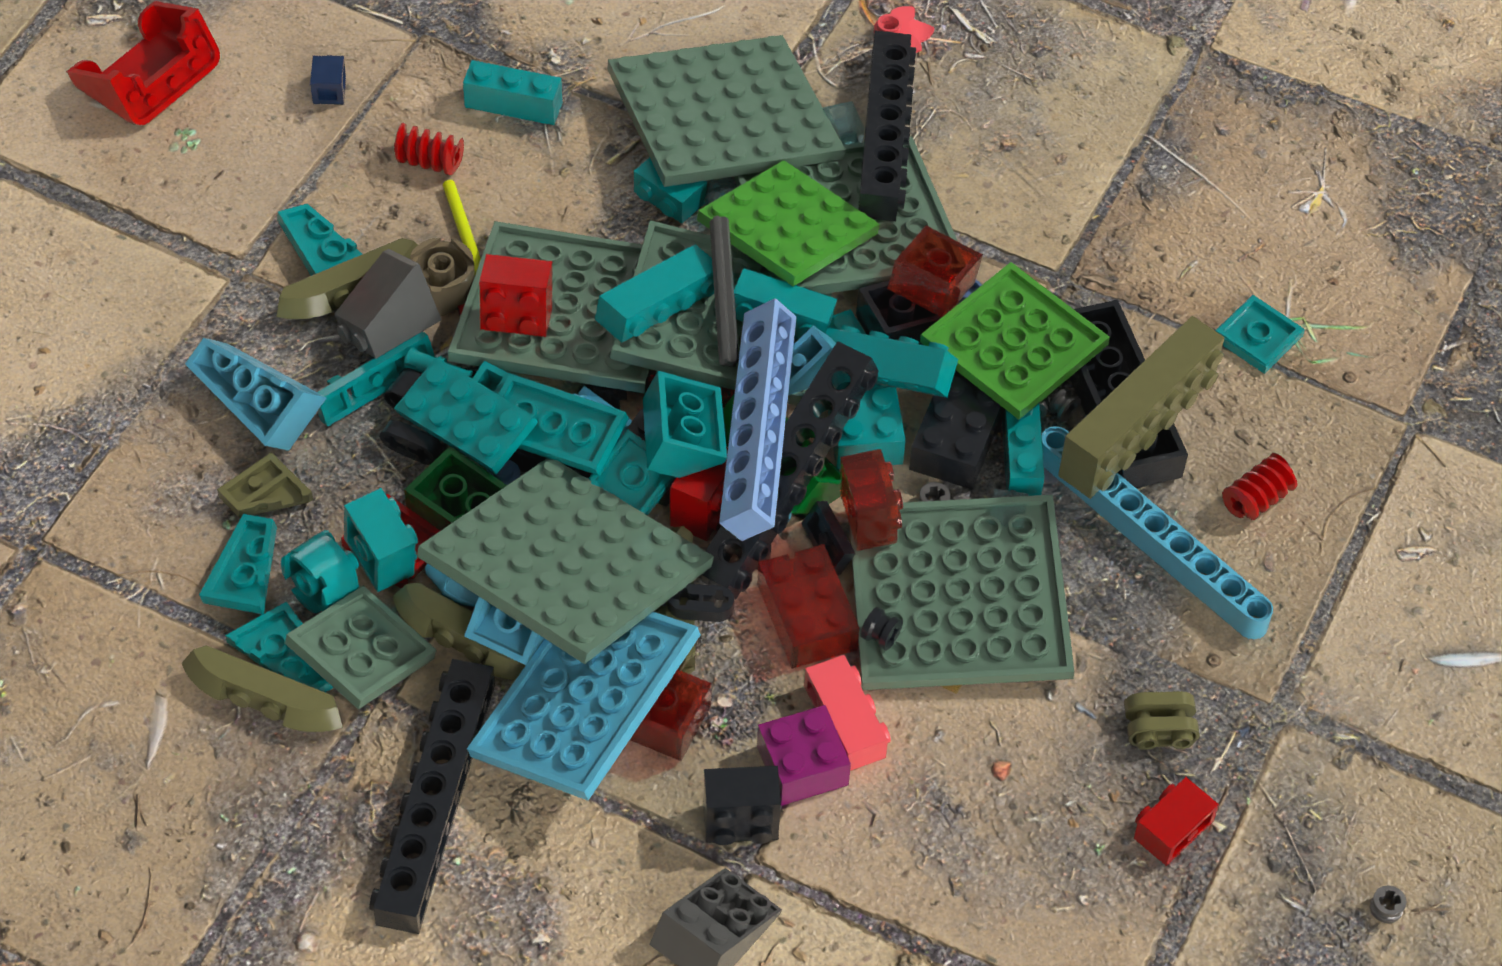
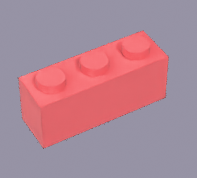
M841 655L805 668L804 687L815 708L826 705L851 763L850 771L885 759L887 745L891 742L890 734L885 723H879L875 715L876 708L871 695L864 694L861 688V677L856 666H850L845 655Z

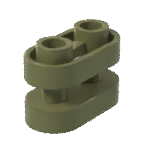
M1183 691L1140 692L1132 694L1124 700L1125 716L1131 721L1127 726L1128 739L1130 744L1137 746L1139 749L1149 750L1155 747L1166 746L1185 749L1191 747L1199 739L1198 721L1192 718L1196 713L1194 696L1191 693Z

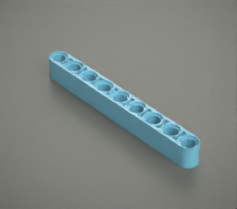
M1057 426L1049 427L1043 431V464L1047 471L1242 636L1254 640L1260 639L1267 633L1273 614L1272 603L1267 597L1120 474L1117 473L1113 482L1105 491L1099 490L1091 499L1064 481L1058 474L1065 436L1069 432Z

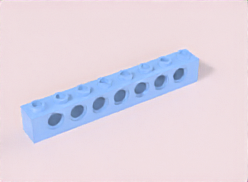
M776 298L744 313L719 521L726 530L730 531L741 541L769 530L775 525L796 316Z

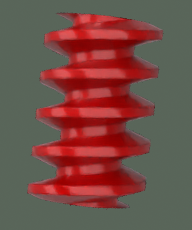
M401 123L394 143L395 157L398 163L408 161L410 166L420 164L422 169L432 167L434 172L444 170L446 175H453L462 161L464 140L461 138L458 144L454 145V135L450 134L446 141L442 142V132L439 131L433 139H430V129H425L422 136H419L418 126H413L410 133H407L406 123Z
M1272 453L1269 457L1264 458L1260 464L1255 465L1251 471L1246 472L1240 479L1235 480L1231 486L1226 487L1222 492V498L1228 511L1235 517L1243 518L1245 516L1255 520L1258 518L1259 512H1266L1269 505H1275L1279 500L1278 497L1284 498L1287 496L1288 490L1294 491L1298 486L1297 479L1288 462L1281 455Z

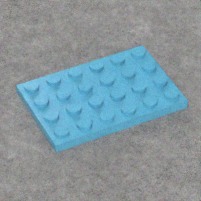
M652 612L586 664L544 639L468 746L467 750L470 756L588 801L701 634L698 627Z

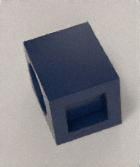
M313 56L310 79L313 104L344 105L346 88L344 56Z

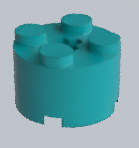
M328 530L317 533L281 558V570L285 580L291 577L296 586L291 589L292 593L312 613L317 614L321 610H326L359 589L356 569L359 568V562L356 556L349 550L344 551Z

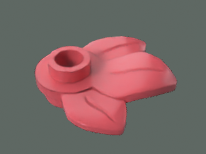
M902 6L893 9L890 14L880 16L874 24V34L875 31L911 34V47H916L917 53L922 51L921 43L931 37L935 28L915 20V8L913 6Z

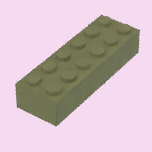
M1191 316L1065 436L1058 476L1089 499L1099 490L1105 491L1121 469L1125 471L1131 466L1136 454L1141 449L1147 450L1162 429L1167 430L1173 425L1178 413L1183 408L1186 410L1191 408L1198 394L1203 389L1209 390L1214 385L1219 376L1216 372L1217 367L1224 355L1221 350L1225 337L1194 316Z

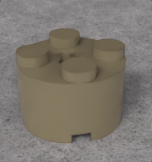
M432 238L416 246L410 257L411 260L420 264L439 315L445 316L449 312L458 310L459 305L466 303L475 277L472 252L465 244L455 239L447 242L441 241L440 238Z

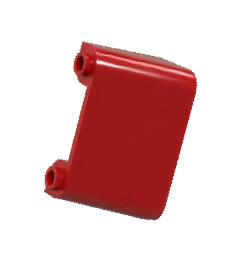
M154 1L139 15L138 27L144 39L103 72L91 60H81L66 72L77 89L127 122L145 125L218 65L220 60L218 45L198 8Z

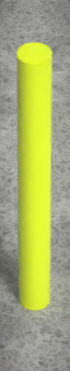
M446 180L442 186L461 241L472 252L476 275L481 257L454 180Z

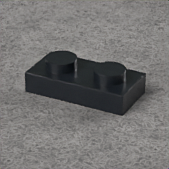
M816 501L801 524L828 575L840 576L856 553L828 502Z

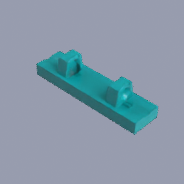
M422 331L343 377L336 375L327 380L329 385L317 392L326 397V400L318 410L321 422L328 427L382 395L404 369L405 357L412 347L435 357L429 336ZM347 389H351L352 395L347 391Z

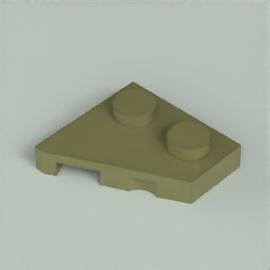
M272 452L217 489L219 498L239 518L243 514L256 515L309 503L313 500L312 491Z

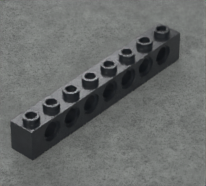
M875 31L858 210L877 220L896 222L897 210L904 209L906 190H902L900 187H906L907 169L901 167H907L909 148L903 146L909 145L910 127H905V125L910 126L912 107L906 105H912L913 87L908 85L913 86L915 67L910 66L915 65L916 47H911V34Z
M837 341L785 424L778 487L779 496L774 527L741 541L721 525L706 549V552L714 556L711 568L699 576L702 582L708 585L728 588L733 593L735 600L741 592H744L749 587L754 570L759 563L764 562L768 557L771 543L776 535L782 533L786 528L789 514L794 506L799 505L804 499L807 491L806 487L813 476H817L821 472L825 462L824 458L831 447L834 448L839 443L842 437V430L848 420L856 416L866 391H870L876 384L879 370L871 357ZM850 382L845 389L837 390L841 383ZM832 410L828 417L819 418L824 411ZM814 438L811 445L801 447L805 440ZM796 467V470L791 475L783 476L788 468ZM742 553L738 561L729 563L730 558L734 554Z
M452 659L449 670L443 671L441 674L439 692L442 693L439 701H433L430 709L429 721L432 722L429 732L424 731L421 737L420 752H422L420 762L413 763L410 773V783L413 784L410 793H404L401 800L400 814H403L400 825L394 824L392 828L390 846L393 847L390 857L384 856L380 867V878H383L380 888H374L371 894L369 909L374 911L376 926L415 934L420 933L473 760L467 748L484 724L495 688L493 666ZM459 699H465V700H467L466 702H463V703H457V702H455V701H457V700H459ZM450 729L458 730L455 733H446ZM442 759L448 760V762L444 764L435 763L438 760ZM431 790L439 791V793L435 795L425 794ZM422 821L430 823L423 827L416 826L417 823ZM411 853L420 854L417 858H406ZM401 885L410 886V888L405 891L395 890L398 886Z

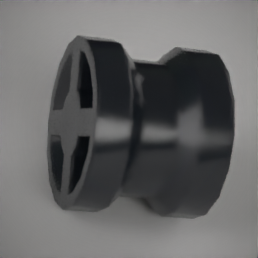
M875 607L863 624L861 638L867 641L874 640L878 642V646L881 649L887 651L898 638L903 620L896 616L890 618L883 609Z

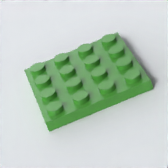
M781 161L699 209L697 214V221L710 229L709 222L714 216L727 217L729 219L731 244L793 287L877 235L880 226L878 222L786 161Z
M1010 262L923 332L920 343L924 346H929V342H936L949 347L948 352L958 359L956 371L1017 419H1021L1108 346L1110 337Z

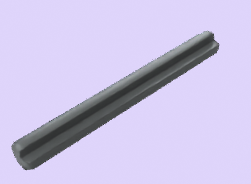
M718 215L714 216L709 222L718 354L721 366L734 367L739 362L730 227L729 219Z

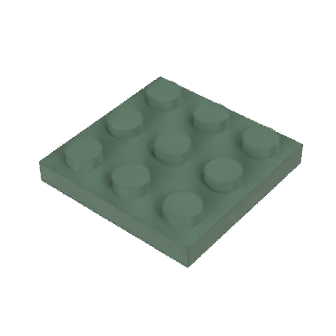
M364 585L289 632L285 640V644L358 710L435 659L437 651Z

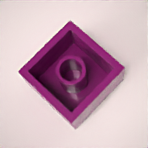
M826 705L758 725L757 748L765 766H778L781 806L849 786L851 763Z

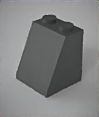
M390 249L382 252L335 313L339 324L337 332L342 341L353 345L360 352H365L374 358L380 357L441 321L420 264Z

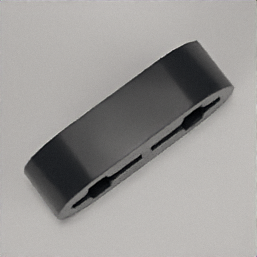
M398 420L388 421L379 435L382 443L389 449L425 465L432 464L443 452V446L437 438Z
M688 584L668 600V610L671 615L679 619L721 622L733 615L734 595L731 590L723 586ZM681 597L687 598L686 605H679ZM716 600H723L721 608L714 607Z

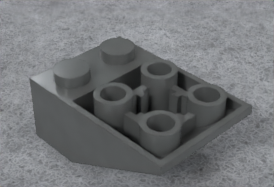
M724 868L663 911L649 945L677 966H734L781 914L782 909L741 880L739 876Z

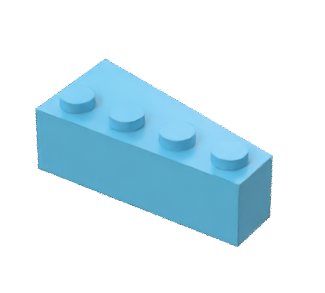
M203 338L185 363L228 409L268 447L289 451L326 400V397L227 343Z

